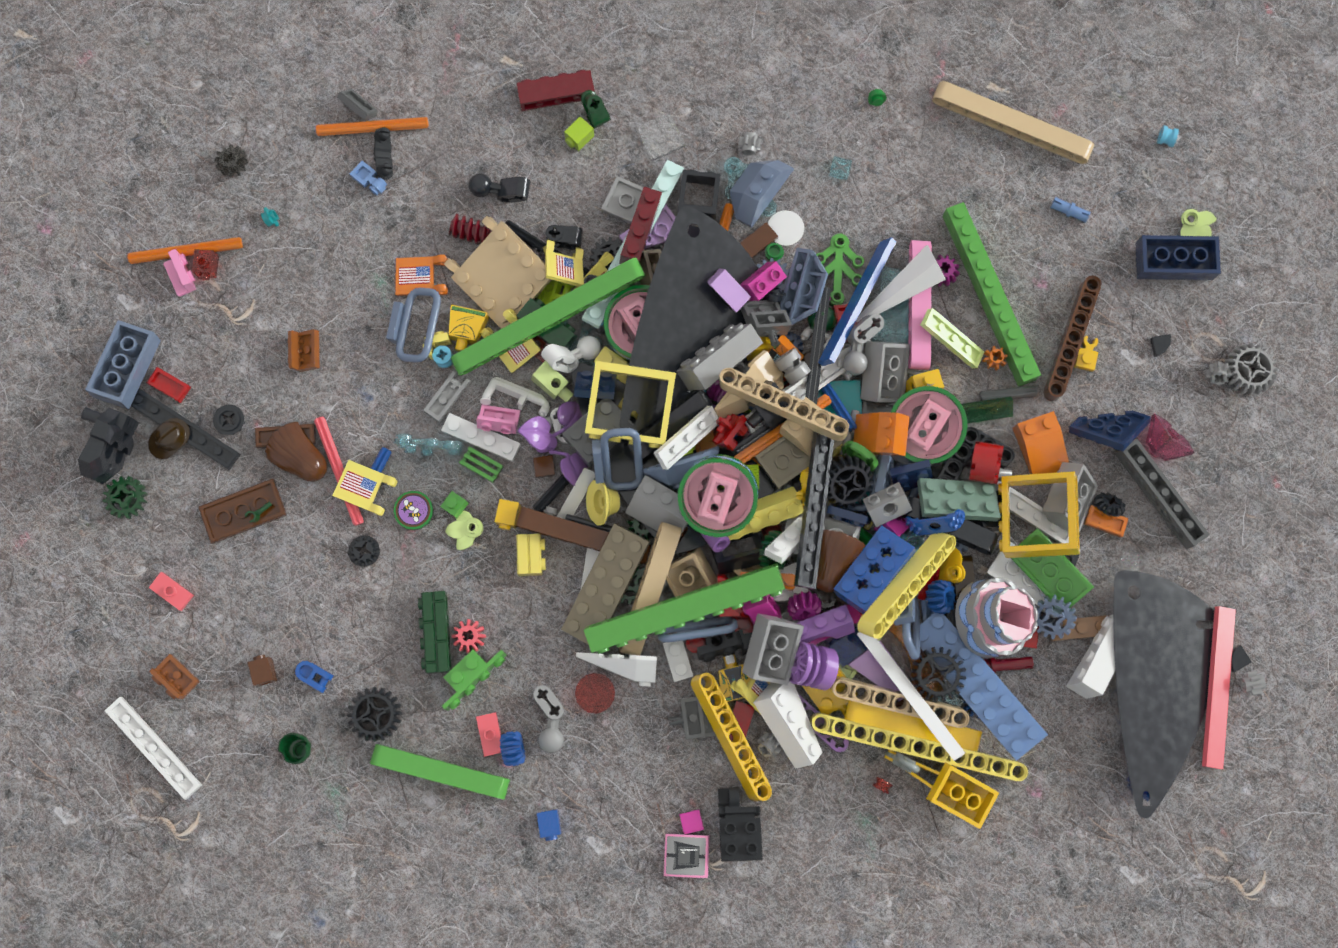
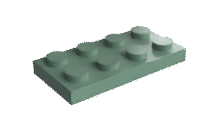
M919 478L917 481L922 517H943L960 509L964 511L966 520L998 521L1001 518L995 484Z

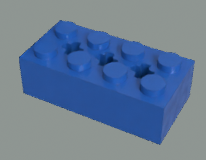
M881 525L835 586V595L864 615L916 553L915 547ZM887 553H889V554L891 555L890 557H889V556H885V558L883 557V555H884V554H887ZM875 569H878V570H879L878 573H877V572H873V574H872V572H871L872 570H875ZM861 585H862V586H863V585H866V586H867L866 589H865V588H861V590H860L859 587H860Z

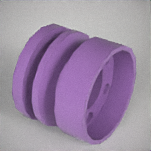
M800 642L789 681L796 685L828 690L835 682L838 674L839 658L837 652L833 648Z

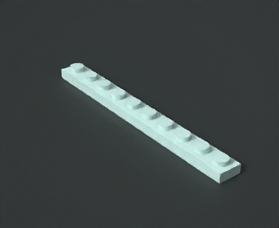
M669 160L666 161L652 189L662 192L661 202L652 229L684 170L683 167ZM626 237L607 271L620 265V255ZM617 293L586 309L582 321L599 329L604 321L606 308Z

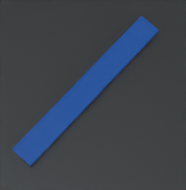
M892 237L881 241L877 246L818 361L820 365L826 366L835 363L896 244Z

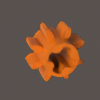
M992 346L991 352L989 350L984 352L987 357L982 362H986L988 365L987 369L991 367L997 371L999 365L1002 367L1006 365V362L1003 360L1008 355L1003 353V348L996 349L995 346Z

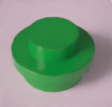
M874 89L869 93L868 103L873 106H880L886 101V94L881 89Z
M770 243L767 245L765 256L769 261L771 258L774 261L782 259L784 249L780 244Z

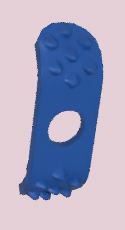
M958 509L954 513L943 517L919 520L918 518L912 519L907 516L905 521L910 532L912 531L916 535H930L957 530L964 523L965 513L963 510ZM931 523H938L940 527L933 529L929 525Z

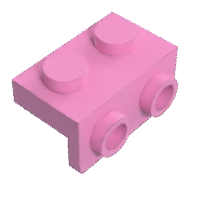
M176 249L169 251L171 260L164 262V266L176 294L181 297L197 290L193 283L195 281L194 275L186 267L188 262L184 254H179Z
M481 405L480 414L476 419L477 428L483 431L492 430L503 434H516L520 410Z

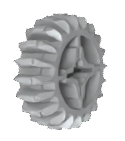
M1253 343L1247 346L1242 344L1240 347L1234 348L1233 352H1230L1227 356L1229 359H1226L1224 362L1228 363V367L1232 371V376H1227L1231 380L1228 385L1234 384V390L1240 388L1241 394L1247 392L1248 395H1253L1254 393L1258 395L1262 391H1267L1269 386L1274 384L1273 380L1278 376L1274 372L1278 371L1279 368L1273 366L1277 363V360L1271 359L1273 354L1268 355L1266 353L1268 348L1261 350V344L1255 347ZM1241 356H1251L1247 361H1239ZM1254 377L1262 378L1259 383H1252L1251 380Z

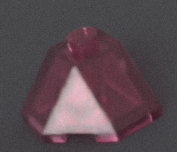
M1155 413L1152 415L1146 443L1150 448L1148 451L1153 457L1169 461L1195 453L1187 439L1171 428L1172 425L1166 419Z

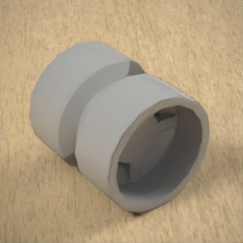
M796 348L787 351L774 362L780 371L785 372L784 377L790 385L801 380L811 371L805 361H800L801 355Z

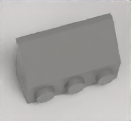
M881 341L866 342L865 356L868 360V366L863 372L860 399L873 402H897L905 394L910 344Z
M1062 462L1057 473L1075 471L1077 476L1080 532L1098 485L1084 464ZM1053 483L1048 498L1043 504L1042 512L1051 523L1068 531L1067 483Z
M645 475L625 513L655 531H658L661 522L681 527L682 535L688 523L680 512L678 494Z
M758 613L742 673L754 680L788 685L804 626L775 616Z

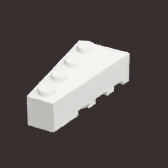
M1113 615L1106 616L1103 619L1100 631L1094 637L1093 642L1066 685L1067 688L1085 699L1103 695L1115 671Z
M790 681L788 685L771 682L753 703L793 766L800 768L813 765L822 754V750L795 685Z

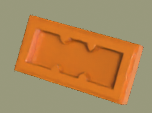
M1090 505L1084 525L1123 537L1129 518L1109 516L1101 512L1097 507Z

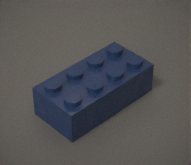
M1142 235L1135 242L1137 279L1214 280L1221 274L1219 236Z

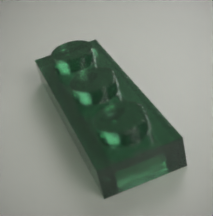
M1011 396L962 404L966 413L967 424L1013 417V399Z

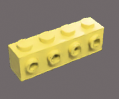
M792 486L758 499L756 512L749 524L741 531L728 536L730 540H737L742 538L743 535L759 532L762 528L778 525L781 521L789 518L793 519L803 514L804 509L801 500L796 498L797 491Z

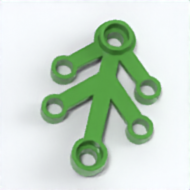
M835 234L831 238L830 246L822 253L816 254L817 257L823 258L821 262L823 265L826 259L835 253V260L825 267L828 275L834 271L833 291L830 293L831 300L829 301L832 306L842 305L844 301V294L841 292L842 271L855 287H857L858 283L854 282V278H862L860 274H856L843 260L844 253L852 261L854 268L859 269L864 264L863 257L857 256L849 248V239L844 234ZM837 240H842L843 244H837ZM855 260H860L861 264L857 265ZM834 295H839L840 299H834Z

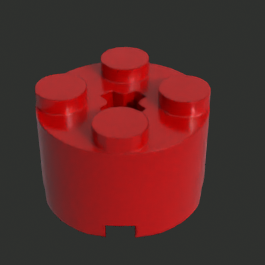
M976 441L969 480L997 484L1004 446Z

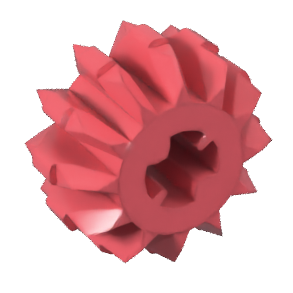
M467 619L466 626L460 621L459 624L462 628H453L458 632V634L451 635L452 638L458 639L453 645H460L459 651L461 652L465 647L467 653L471 652V647L476 652L479 651L476 645L484 646L480 638H486L485 634H479L484 630V627L477 628L479 625L478 621H475L472 625L471 620ZM472 631L473 633L471 635L474 636L473 639H468L467 641H465V639H467L464 636L465 633L469 634Z

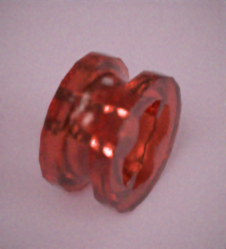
M876 777L877 782L873 783L872 786L889 794L888 789L892 788L893 785Z

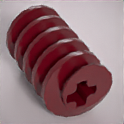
M457 213L452 219L449 228V236L451 234L453 238L460 236L461 240L467 238L468 242L474 240V243L477 245L482 243L492 232L487 226H481L480 220L476 224H473V218L466 222V216L459 220V214Z

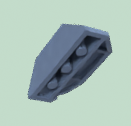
M779 160L751 162L729 191L736 220L752 228L794 168Z
M796 249L784 289L786 296L782 297L780 303L781 310H786L792 325L818 311L828 273L816 253L810 249Z
M719 446L681 457L668 470L663 469L660 464L644 468V477L646 475L670 490L677 491L681 480L690 467L704 457L719 455Z

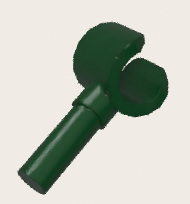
M269 501L256 511H247L245 517L253 514L254 518L250 523H256L259 521L262 512L271 507L272 504Z

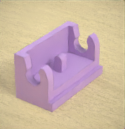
M719 268L707 282L734 312H737L751 298L725 269Z

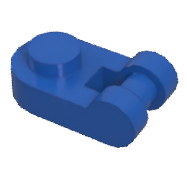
M309 661L300 662L295 669L298 679L322 693L326 689L327 682L331 681L334 676ZM317 673L322 676L319 682L314 681Z

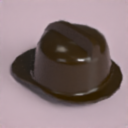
M171 418L160 424L149 437L148 448L150 453L158 459H168L173 456L189 439L190 429L187 423L178 418Z

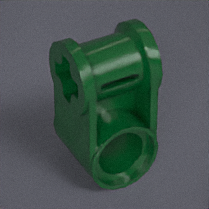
M592 90L584 91L580 98L590 125L596 129L610 121L611 118L601 97Z

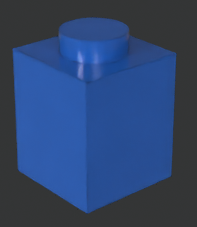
M558 809L537 813L540 838L545 837L546 841L558 839L557 835L562 834Z

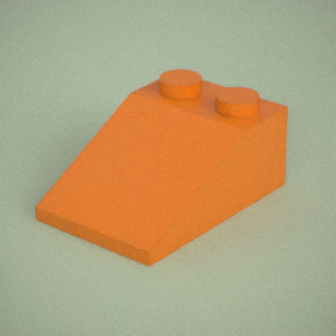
M1054 411L1017 423L1012 428L1030 474L1057 473L1062 462L1069 463L1061 427Z
M891 412L856 414L855 424L857 428L854 430V442L861 444L874 455L905 456L909 416Z

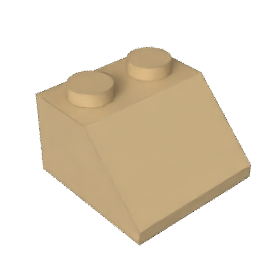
M805 397V398L803 399L804 401H806V402H808V403H810V404H813V405L817 406L815 403H813V402H812L811 400H809L807 397ZM805 410L797 411L800 416L807 415ZM823 418L815 420L818 424L826 423ZM787 419L781 426L779 433L810 457L813 430Z
M699 547L671 562L666 581L676 597L717 583V577Z

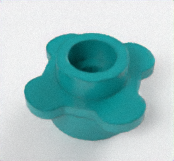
M264 207V212L261 213L264 223L268 227L272 225L279 226L277 213L273 209L269 210L267 207Z

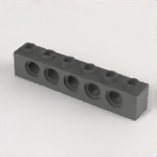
M1135 439L1124 451L1115 453L1116 457L1186 549L1194 547L1210 535L1138 439Z

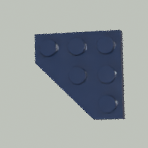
M1132 410L1125 411V415L1115 416L1114 413L1099 414L1098 418L1088 419L1087 416L1078 417L1069 426V433L1112 447L1115 450L1124 451L1147 427L1151 416Z

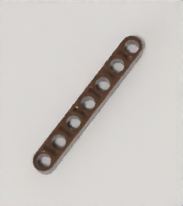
M1088 276L1079 287L1043 394L1048 401L1058 400L1066 391L1102 283L1097 276ZM1087 283L1093 285L1094 290L1089 289ZM1081 301L1087 302L1088 307H1084ZM1075 318H1079L1082 324L1076 323ZM1069 335H1073L1076 338V342L1071 341ZM1063 352L1068 353L1070 359L1064 358ZM1057 370L1063 371L1064 377H1060L1057 374ZM1051 387L1058 390V395L1051 392Z
M520 507L514 525L599 552L609 535V532L525 507ZM651 545L648 546L640 564L646 565Z

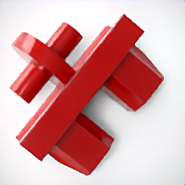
M735 414L727 415L725 419L718 417L716 423L719 425L716 430L718 433L712 442L715 445L723 446L727 450H734L737 446L734 436L736 434L743 436L749 430L745 424L747 418L744 415L737 416Z

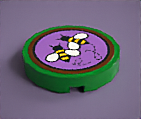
M409 491L398 497L394 504L393 512L395 519L402 527L410 530H419L429 524L434 509L427 495L419 491Z

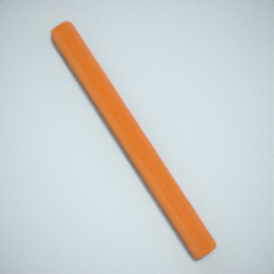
M427 117L320 124L316 125L317 136L375 132L378 128L386 127L390 131L428 128L429 122Z
M240 237L131 252L127 254L130 264L170 259L171 257L168 252L174 249L179 254L191 256L240 249L243 247V242Z
M824 394L817 399V406L824 409L832 401L828 395ZM784 422L735 455L734 458L745 464L783 436L779 432Z

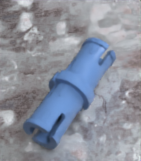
M1057 197L1054 198L1053 204L1050 207L1066 214L1065 216L1068 218L1071 216L1084 223L1087 222L1091 213L1075 206L1076 204L1073 202L1070 204Z

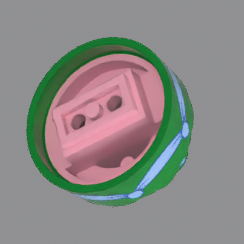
M635 285L623 289L611 299L604 314V330L607 341L612 350L628 362L631 359L641 315L639 317L635 316L642 313L649 285Z
M934 386L914 388L902 395L891 410V413L909 416L906 454L904 457L911 461L920 462L929 459L930 464L942 462L959 450L966 437L967 417L965 410L953 394L942 388ZM936 413V420H930L929 414ZM920 430L926 431L927 434L925 437L922 438L919 436L918 433Z
M711 455L698 460L690 467L679 485L678 505L683 518L693 529L707 536L726 537L741 531L752 520L757 509L758 485L754 474L742 461L728 455ZM723 485L725 490L719 491L717 486Z

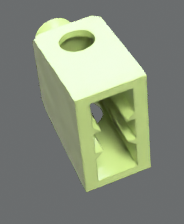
M546 361L531 377V380L553 399L559 396L562 400L568 402L574 395L566 387L569 382ZM556 382L559 387L554 388L551 383Z

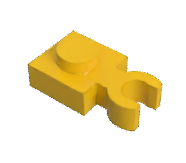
M1085 336L1082 341L1084 348L1080 347L1074 367L1093 372L1098 357V352L1093 351V349L1098 344V338L1093 340V344H1089L1087 342L1088 336Z

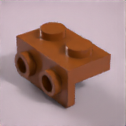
M315 329L303 332L288 331V367L299 372L319 369V331Z
M169 654L156 669L152 668L149 671L153 675L151 677L153 681L160 686L163 684L167 688L166 693L173 699H184L200 682L172 654Z

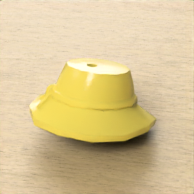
M593 480L587 489L586 508L590 519L596 525H604L607 517L619 511L620 497L616 490L607 488L605 483L596 484V480Z

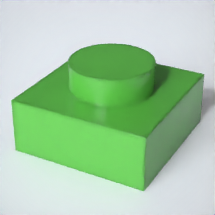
M451 491L440 507L455 518H458L469 503Z

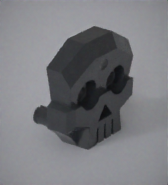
M85 407L82 411L81 419L95 424L90 432V438L78 458L80 475L103 485L123 469L126 455L130 456L134 447L132 436L139 422L111 408L100 413Z

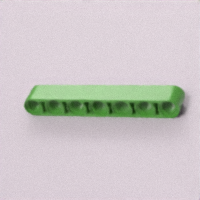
M375 744L370 764L504 800L510 779L379 744Z

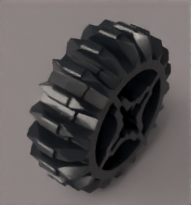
M846 454L844 459L838 456L837 462L834 460L831 462L827 499L830 504H835L839 508L843 506L847 509L849 504L855 507V502L862 503L861 498L868 497L866 492L872 491L869 485L874 484L871 479L873 473L870 471V466L857 456L851 458ZM857 470L859 471V474H860L859 482L856 480V476H857V475H856V472H857ZM834 482L838 484L837 493L834 492Z
M935 647L931 648L932 654L924 650L926 657L923 658L920 655L918 659L921 662H913V665L917 666L918 669H911V673H917V677H912L911 681L918 680L919 682L914 687L917 689L921 686L922 690L919 694L922 695L924 692H927V700L930 699L931 695H934V702L938 701V696H941L942 702L946 701L945 695L953 699L952 691L957 695L960 694L956 687L964 688L965 685L959 681L960 679L966 680L967 678L966 676H960V672L966 671V668L959 669V665L963 664V660L956 663L955 659L958 657V654L950 657V649L947 650L946 654H943V647L939 648V653H936ZM933 658H943L951 664L944 668L939 667ZM928 661L931 674L922 680V667ZM935 668L938 671H944L948 669V671L944 672V675H942V681L939 678H933L929 680V678L933 677V674H935V672H933ZM955 670V681L949 688L946 675ZM933 681L938 682L944 691H933L926 684Z
M377 687L372 688V693L366 688L364 689L365 696L358 692L357 695L360 699L352 698V702L356 705L348 706V709L353 710V713L347 714V717H353V720L349 721L348 724H355L356 726L352 729V732L360 730L357 737L362 738L365 734V741H369L372 736L373 742H377L378 735L384 741V733L391 737L393 734L390 729L398 730L394 723L402 722V720L396 719L397 715H403V712L396 711V709L401 707V704L394 705L398 698L395 696L390 699L392 692L388 691L385 694V688H381L379 693ZM373 698L383 699L388 706L379 708ZM367 701V711L360 716L361 707ZM374 709L375 711H381L378 715H376V720L373 717H369L371 716V714H373ZM390 712L389 722L383 728L382 719ZM371 721L377 731L367 730L362 725V722Z

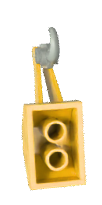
M888 749L884 757L930 787L931 790L926 798L927 800L981 829L999 795V792L946 762L941 771L938 772L893 750ZM920 768L938 776L933 785L916 774L920 771Z

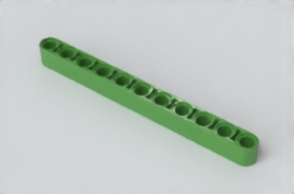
M632 258L454 354L450 359L458 375H465L645 277V273L637 258Z

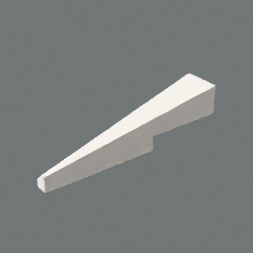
M928 245L862 311L856 320L857 322L865 316L880 314L946 280Z

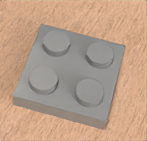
M617 176L601 211L631 224L643 187Z

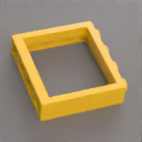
M1075 471L1001 476L1002 483L998 484L999 495H1002V502H999V511L1002 514V521H999V531L1002 533V540H999L1000 552H1003L1006 558L1080 555L1078 483ZM1067 483L1069 543L1010 546L1009 486Z

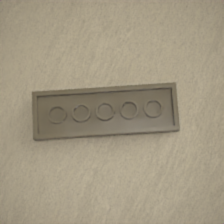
M614 523L561 629L562 631L588 644L584 633L585 627L613 618L650 541Z

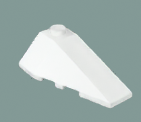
M576 652L577 658L634 682H639V686L651 687V683H655L657 657L640 655L625 657L619 654L605 656V654Z

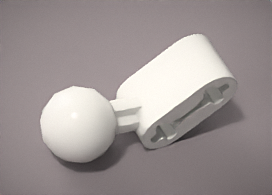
M584 336L578 341L577 348L572 351L563 346L550 344L543 349L541 356L554 370L570 373L578 367L579 359H595L601 351V344L594 336Z

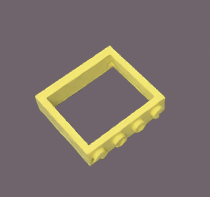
M596 361L585 434H589V438L600 440L603 433L608 431L592 428L601 371L668 381L660 438L640 435L641 442L649 443L648 447L660 448L666 442L676 373ZM630 436L612 437L609 439L611 442L618 443L621 442V439L629 440L628 444L633 445V439Z

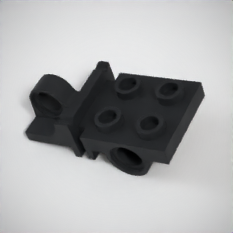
M739 629L738 631H733V636L727 639L725 634L707 637L706 645L697 648L699 661L709 662L715 660V657L723 654V657L733 655L737 649H741L743 655L747 654L752 632L743 634V630ZM713 640H716L717 643H721L719 646L712 645Z
M739 787L718 789L719 817H725L724 819H719L721 862L763 860L761 818L755 817L760 816V806L740 807Z

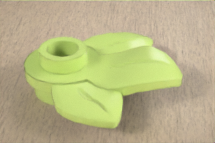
M1188 209L1181 216L1183 226L1180 234L1181 236H1212L1209 225L1217 219L1209 211L1198 212L1195 209ZM1188 216H1193V217H1194V221H1193V222H1189V221L1187 220V217H1188Z
M463 511L456 518L457 521L450 523L445 530L448 536L457 539V550H464L472 546L474 539L483 532V523L479 519L473 518L467 511ZM474 524L475 529L471 531V526Z

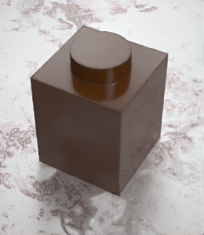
M259 655L253 657V661L247 662L253 686L259 687L278 681L272 658Z

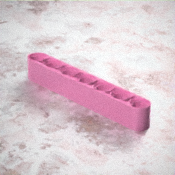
M911 240L909 245V263L927 245L932 252L931 241ZM931 287L909 298V369H930L931 334L920 324L927 309H931Z

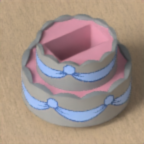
M994 578L974 581L968 584L958 597L955 609L957 630L965 646L977 656L994 658L1014 654L1022 649L1025 642L1033 636L1037 629L1038 611L1035 607L1034 599L1025 589L1017 587L1009 580Z

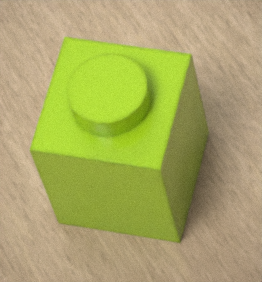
M579 117L564 131L565 142L569 147H575L580 151L594 137V128L582 117Z

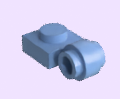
M361 161L350 173V176L364 188L370 184L369 190L376 196L382 194L386 189L387 183L380 177L376 179L377 172L364 161Z

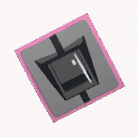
M665 834L664 876L708 878L709 836Z

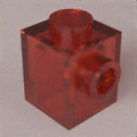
M195 249L192 272L201 280L217 278L219 256L214 250Z

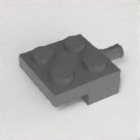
M768 300L747 301L740 308L746 324L751 323L759 337H768L773 347L780 343L777 336L787 335L792 326L786 310H781L778 302Z
M711 696L710 701L711 704L714 706L715 700ZM697 697L680 699L681 714L680 716L668 717L669 721L677 720L669 722V725L682 724L686 740L716 736ZM720 715V721L723 724L724 717Z

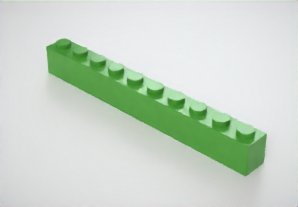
M962 202L946 208L942 217L1000 347L1003 348V353L1008 355L1006 361L1017 386L1020 387L1036 381L1041 376V373L965 203Z
M778 563L586 626L584 633L591 653L597 651L598 654L608 651L611 646L616 645L618 648L627 645L628 641L632 639L636 641L646 639L647 634L655 633V635L662 634L667 631L666 628L674 626V629L685 626L687 621L693 620V622H698L705 619V615L712 613L713 616L724 613V609L729 607L734 610L744 606L743 603L751 601V603L763 600V596L769 594L771 597L780 595L782 590L785 589V584Z

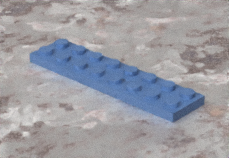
M933 613L920 624V649L923 653L924 650H927L929 654H932V647H935L936 653H939V648L943 647V654H946L948 649L951 650L950 657L958 654V657L955 659L956 663L963 660V664L959 665V669L966 668V671L960 672V676H966L967 678L966 680L960 679L959 681L965 685L964 688L956 687L960 691L959 695L1015 761L1048 735L986 662L965 646L958 630L944 614ZM933 658L939 667L944 668L951 664L946 659ZM948 669L939 672L944 675V672L948 671ZM955 670L946 675V680L951 686L955 681Z

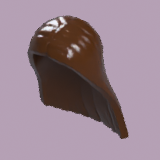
M298 422L285 424L272 434L265 450L266 458L271 463L309 482L319 481L325 476L327 472L326 460L304 434Z
M823 530L816 587L824 592H834L835 586L860 555L865 544L843 532Z

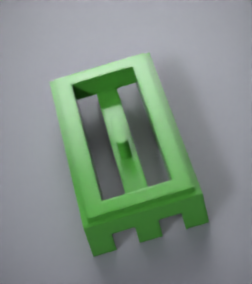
M469 446L468 451L459 463L494 483L503 465ZM471 453L497 467V470L470 456ZM470 460L494 475L491 477L466 461Z

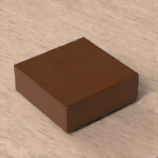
M553 455L533 458L536 478L555 475Z

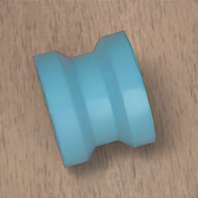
M1163 125L1158 135L1157 144L1165 143L1169 147H1173L1176 143L1179 129H1169L1168 126Z
M442 345L434 349L432 357L439 367L448 368L453 364L450 359L453 353L447 346Z

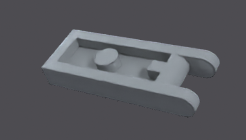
M453 370L423 410L439 423L471 382L468 378L463 384L455 379L458 374L456 370Z

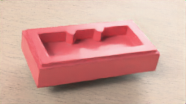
M160 572L149 586L152 591L180 611L186 607L194 596L163 572Z
M497 713L477 716L484 757L501 753V732Z

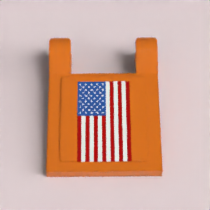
M446 255L396 258L395 295L406 296L415 288L435 289L440 295H447L448 288L445 284L434 285V265L445 266L444 263L448 260Z

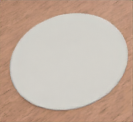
M779 211L768 222V225L778 235V239L774 242L780 245H793L803 236L804 223L800 216L792 211Z

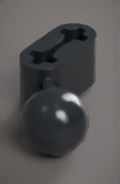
M479 173L470 178L468 188L478 198L485 197L491 193L496 194L497 199L501 202L514 203L528 200L531 181L525 177H511L501 179L500 183L491 182L487 175Z

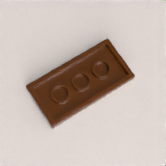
M273 478L198 507L211 544L287 516ZM270 501L272 506L262 512L259 521L250 523L254 515L245 517V513L247 511H256Z

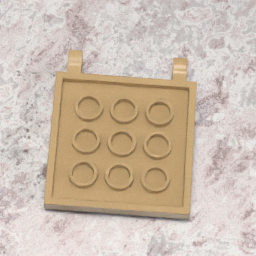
M486 216L482 223L491 229L492 232L461 267L454 259L451 260L450 258L444 265L455 273L451 278L502 329L511 324L503 316L504 311L513 309L517 315L530 298L535 299L552 280L546 278L545 263L503 221L497 224L493 218Z

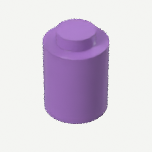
M701 533L714 552L724 550L730 543L728 536L711 537Z

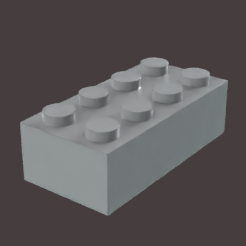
M740 323L735 326L733 324L729 325L723 330L725 333L709 341L710 345L697 350L695 357L689 358L680 364L681 368L676 372L688 390H706L719 379L720 372L723 369L733 368L763 344L751 323Z

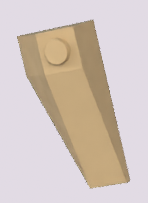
M763 350L748 364L750 369L746 375L762 382L766 380L773 381L780 390H783V373L778 369L769 353ZM744 385L742 386V389L745 391H749L752 389V387L750 385ZM727 392L714 410L718 417L725 419L727 415H739L749 410L747 406L749 401Z

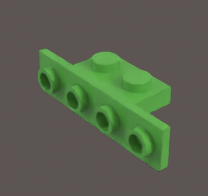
M475 650L469 652L443 677L454 688L456 693L442 707L449 711L459 706L461 703L460 699L465 695H470L476 689L475 685L479 681H485L490 676V671L494 667L498 668L502 665L507 654L500 650L486 663Z

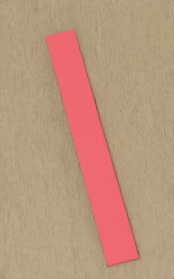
M1215 606L1202 758L1203 767L1223 769L1236 611L1235 609Z

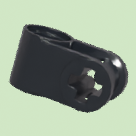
M550 225L546 229V241H554V248L575 250L576 247L581 248L583 229L578 226Z

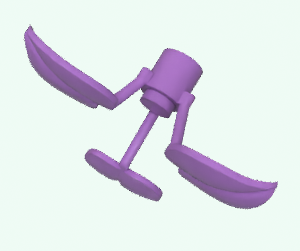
M569 401L561 404L558 408L557 418L564 427L556 433H549L550 423L541 416L527 420L517 432L537 452L545 453L549 451L550 454L565 456L566 458H563L560 462V468L564 477L570 484L575 486L583 469H588L587 465L577 453L569 455V453L555 450L557 446V439L555 437L566 431L582 417L579 404L576 401Z

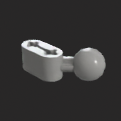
M872 314L865 316L853 326L847 338L851 344V352L843 360V366L847 373L860 375L866 370L868 360L864 353H862L863 343L869 341L884 327V319L881 315Z
M541 685L534 690L533 697L535 703L548 719L546 728L539 734L538 744L544 752L555 753L559 751L564 742L563 735L558 730L564 708L553 692L547 686ZM539 691L542 693L547 692L546 699L554 709L559 708L558 716L555 714L550 715L551 708L543 698L538 699Z

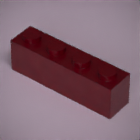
M578 70L576 73L570 74L560 73L553 77L543 76L536 80L525 79L516 83L522 111L579 102L584 91L592 90L595 92L591 70Z
M643 187L620 255L619 264L632 258H637L640 263L661 202L662 192Z

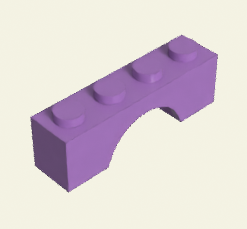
M846 605L797 622V624L804 626L800 642L809 643L821 637L838 639L855 632L854 623Z

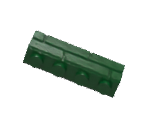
M422 592L421 598H418V608L422 610V618H419V628L423 630V638H420L421 650H424L425 658H421L422 670H425L426 674L448 673L452 670L447 592Z

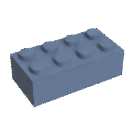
M118 320L85 390L93 398L129 410L161 340L152 331Z

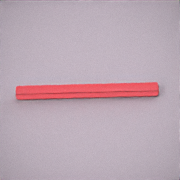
M319 417L314 420V423L338 483L344 467L324 417ZM344 501L353 525L357 526L364 523L359 507Z

